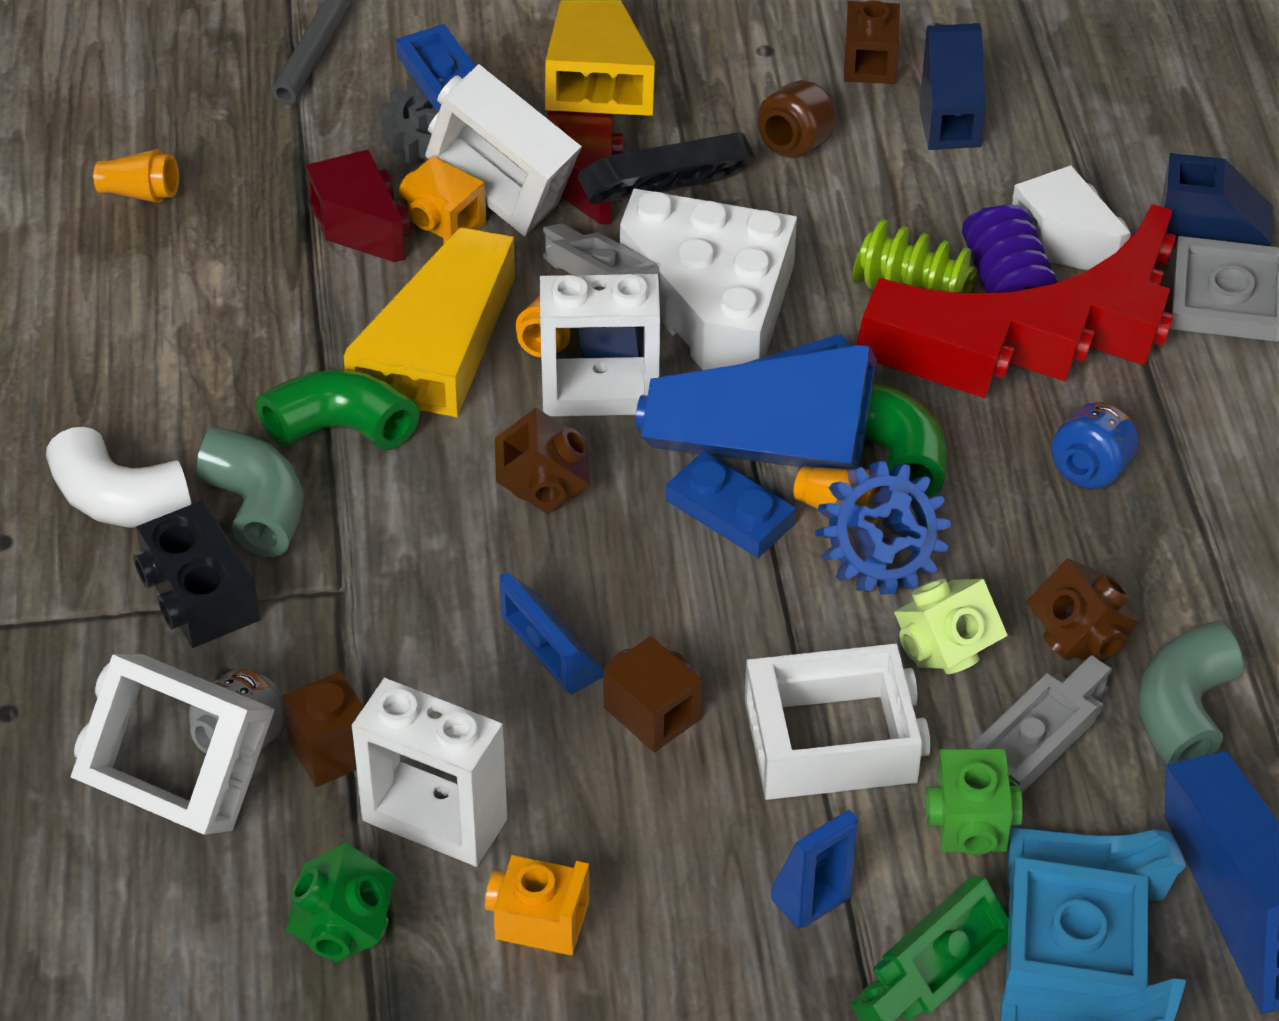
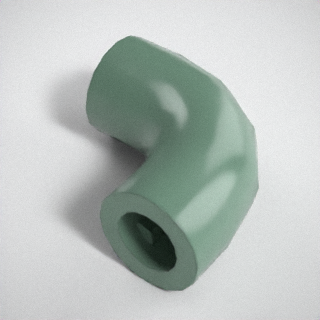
M215 426L211 427L205 434L198 455V482L203 485L229 490L239 494L244 499L232 524L234 538L242 547L261 557L282 555L288 549L298 529L305 498L294 465L267 442L242 432Z
M1214 621L1187 631L1159 648L1140 679L1139 718L1151 745L1165 765L1215 754L1223 742V734L1206 712L1202 703V696L1216 687L1239 679L1243 673V659L1240 647L1233 633L1220 621Z

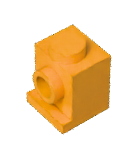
M435 156L429 158L417 170L407 174L400 184L398 197L400 201L407 204L409 221L415 223L423 230L442 237L444 244L459 227L479 230L486 223L485 182Z
M511 855L506 873L493 871L486 890L485 910L494 913L495 939L573 956L590 903L589 863L576 861L574 868Z

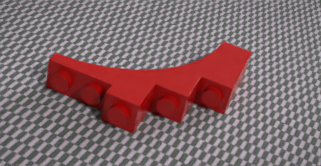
M1151 204L1139 229L1115 254L1086 272L1052 285L1015 292L967 294L923 289L879 278L864 311L856 345L870 347L878 364L982 398H986L993 377L1005 379L1010 364L1066 382L1073 360L1085 363L1089 348L1145 366L1151 345L1164 346L1174 314L1163 311L1170 288L1160 286L1164 271L1154 268L1155 264L1166 267L1176 235L1166 232L1173 210Z

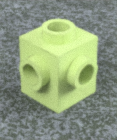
M939 579L929 582L911 593L914 599L913 602L894 611L901 628L899 633L900 642L906 654L915 661L918 668L944 669L945 674L957 673L973 666L980 660L977 652L1008 636L984 579L951 580L948 583L946 579Z

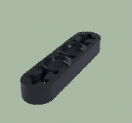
M736 132L604 157L584 168L579 173L578 180L589 203L602 204L630 198L634 188L652 192H663L727 179L751 166L756 160V156L745 134Z

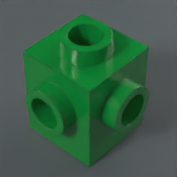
M347 842L303 864L301 874L291 890L290 898L293 903L285 931L310 946L311 950L317 955L330 959L335 963L365 949L372 948L377 943H380V939L383 937L388 926L386 914L396 875Z

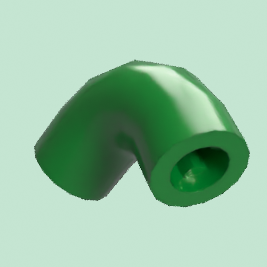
M346 369L308 372L275 386L256 399V411L263 428L272 440L281 447H289L306 436L324 428L342 427L361 433L381 450H392L409 439L416 429L420 415L418 405L395 386L370 373Z
M873 381L864 439L877 443L889 452L887 460L889 475L896 465H909L910 476L908 481L911 482L917 477L927 476L931 481L924 493L927 497L934 496L941 490L945 482L948 464L943 429L924 404L900 389Z

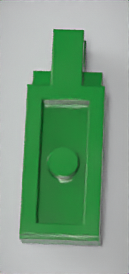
M970 877L882 956L883 960L879 961L873 968L878 980L870 983L850 1003L860 1021H895L899 1016L903 1020H911L919 1013H932L1008 943L1009 917L986 878Z

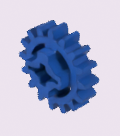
M885 461L871 463L869 476L862 467L848 470V479L851 486L841 481L832 483L829 489L837 501L835 503L821 504L817 510L822 515L830 518L829 526L815 530L816 537L830 538L832 547L828 548L821 555L823 561L839 559L842 565L839 567L835 577L841 581L849 580L857 575L856 591L871 592L876 582L881 595L896 594L897 581L904 589L918 587V577L915 571L922 574H934L937 567L929 558L930 554L947 552L948 549L947 544L936 539L937 530H944L951 526L950 520L936 518L934 510L945 502L943 496L928 498L924 492L931 481L927 476L917 477L911 482L908 481L910 466L906 464L896 465L890 472V475ZM873 488H880L879 493L874 494L870 505H854L857 499L865 492ZM910 505L912 506V508H913V510H914V512H915V515H916V518H917V522H916V520H915V518H914V516H913V514H912V512H911V510H910V508H909ZM883 518V525L891 529V533L901 537L883 539V531L875 528V524L865 520ZM848 532L850 533V535H851V537H852V539H853V541H854V543H855V545H856V547H857V551H856V552L854 551V549H853L852 546H851V543H850L849 537H848ZM901 550L911 551L908 558L901 564L891 569H886L887 564H892L895 553Z

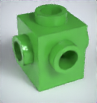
M940 749L935 786H927L926 820L928 826H939L941 852H964L969 855L1007 852L1011 825H1021L1022 792L1020 786H1010L1006 749Z

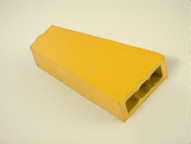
M560 0L545 62V110L653 116L655 60L622 1Z
M459 227L347 347L343 356L345 369L370 373L395 386L418 405L420 411L458 418L515 279L514 237Z

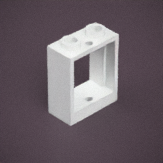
M478 64L463 79L459 75L454 76L440 92L437 101L441 104V107L428 127V132L432 135L425 156L428 159L435 156L484 181L486 206L526 237L559 204L582 146Z
M658 274L540 276L543 412L549 416L636 415L639 397L641 395H648L650 379L659 378L660 305ZM600 286L604 287L605 289L595 290L594 288ZM644 326V357L556 358V328Z
M897 644L746 660L745 704L765 800L918 783L920 759L922 756H929L930 735L926 719L924 717H915L913 706L917 705L916 678L912 668H903ZM881 698L891 739L799 750L791 749L783 712L784 707Z
M112 654L110 663L103 668L96 682L95 694L97 701L90 722L82 729L75 744L74 754L77 760L71 778L204 835L233 831L275 709L146 655ZM141 684L219 716L190 801L113 768Z
M384 678L352 724L362 821L478 867L507 821L503 723ZM433 712H440L442 714L438 719H432L428 715ZM400 754L457 776V784L401 762Z

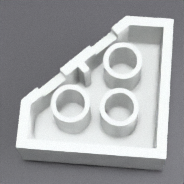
M634 188L620 224V244L658 263L661 323L672 335L676 333L680 335L690 347L691 358L702 370L739 365L766 357L794 267L797 216Z

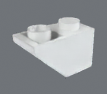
M1071 165L1014 185L1012 204L1020 205L1029 211L1049 262L1088 271L1115 254L1131 237V232L1125 221L1115 216L1100 199L1094 186L1086 183Z

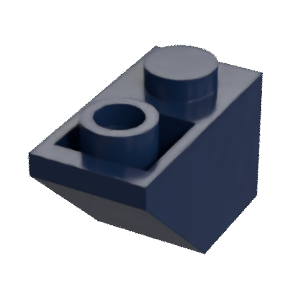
M981 24L927 26L919 110L928 150L981 147L986 108Z
M1175 153L1169 154L1161 207L1173 210L1166 232L1176 235L1175 241L1178 240V236L1271 246L1272 205L1226 159Z

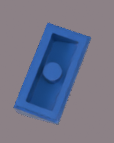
M509 572L500 576L501 617L566 692L572 695L604 677V667L539 594Z

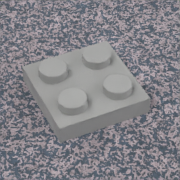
M1178 236L1171 314H1174L1170 329L1279 342V247Z

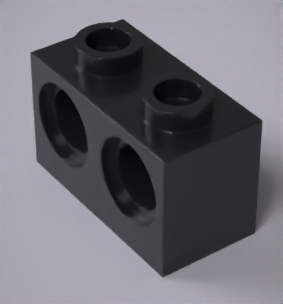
M204 500L136 526L141 551L133 554L137 573L146 588L156 587L160 594L157 596L158 604L167 625L171 630L180 627L192 648L260 621L255 580Z

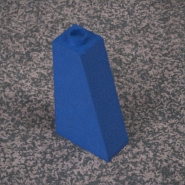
M856 345L650 379L648 395H641L637 403L636 429L642 430L641 437L652 448L695 454H701L704 451L711 456L795 467L857 468L861 464L877 359L870 347Z
M1227 751L1167 764L1165 776L1166 821L1256 1006L1262 1014L1279 1010V821Z

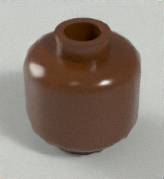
M804 80L790 82L772 93L762 102L757 113V127L762 140L769 149L780 156L788 158L804 156L821 145L831 136L836 125V110L832 99L823 88L813 82Z

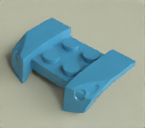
M1010 828L1006 887L1010 888L1006 985L1001 997L1000 1021H1174L1187 980L1173 978L1147 987L1148 901L1164 900L1177 875L1186 867L1182 853L1170 832L1153 829L1129 835L1094 836Z

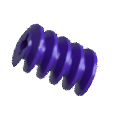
M1006 204L982 208L972 213L963 222L962 234L967 247L972 249L971 257L975 267L978 268V276L985 293L1015 292L1057 283L1029 211L1022 206Z

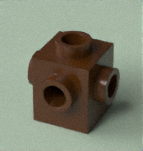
M534 408L495 437L496 482L510 490L517 498L526 500L549 514L570 498L579 495L585 487L590 485L588 440L583 438L574 428L566 427L538 408Z
M1069 558L1026 601L1047 629L1043 634L1047 644L1066 660L1076 657L1085 661L1092 655L1103 662L1122 649L1126 642V637L1141 623L1126 605L1130 595L1116 579L1105 572L1101 574L1100 571Z

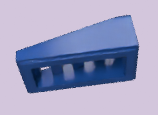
M850 809L797 841L772 886V901L798 929L808 926L851 897L858 818Z

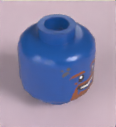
M1103 402L1087 403L1075 410L1059 427L1052 439L1051 454L1056 468L1068 481L1089 490L1101 489L1115 482L1131 464L1138 452L1139 437L1134 423L1126 413L1116 406Z

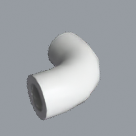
M75 427L60 432L51 439L46 448V458L52 476L69 504L98 522L126 528H136L138 525L191 505L186 479L178 460L141 468L118 466L109 457L101 434L87 427Z

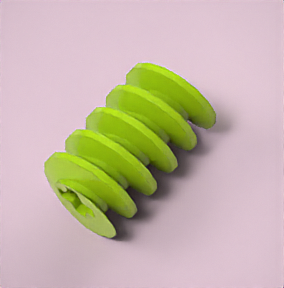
M883 218L878 222L874 230L865 237L858 251L852 272V282L859 283L865 278L867 287L873 290L878 279L883 278L923 289L970 294L975 292L978 281V268L971 266L972 249L964 247L957 258L952 260L950 259L951 242L943 240L934 253L929 252V234L922 233L914 246L909 245L910 228L902 225L892 239L888 237L889 220Z

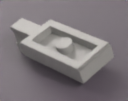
M563 223L543 227V232L545 233V253H543V258L557 270L563 269L572 275L658 274L659 284L658 263L599 232L583 235ZM600 286L596 287L599 290L605 289L604 287Z
M1091 655L1067 679L1058 673L1054 676L1046 673L969 746V749H1006L1010 786H1020L1023 793L1095 723L1096 718L1103 710V703L1099 700L1108 692L1107 680L1112 668Z

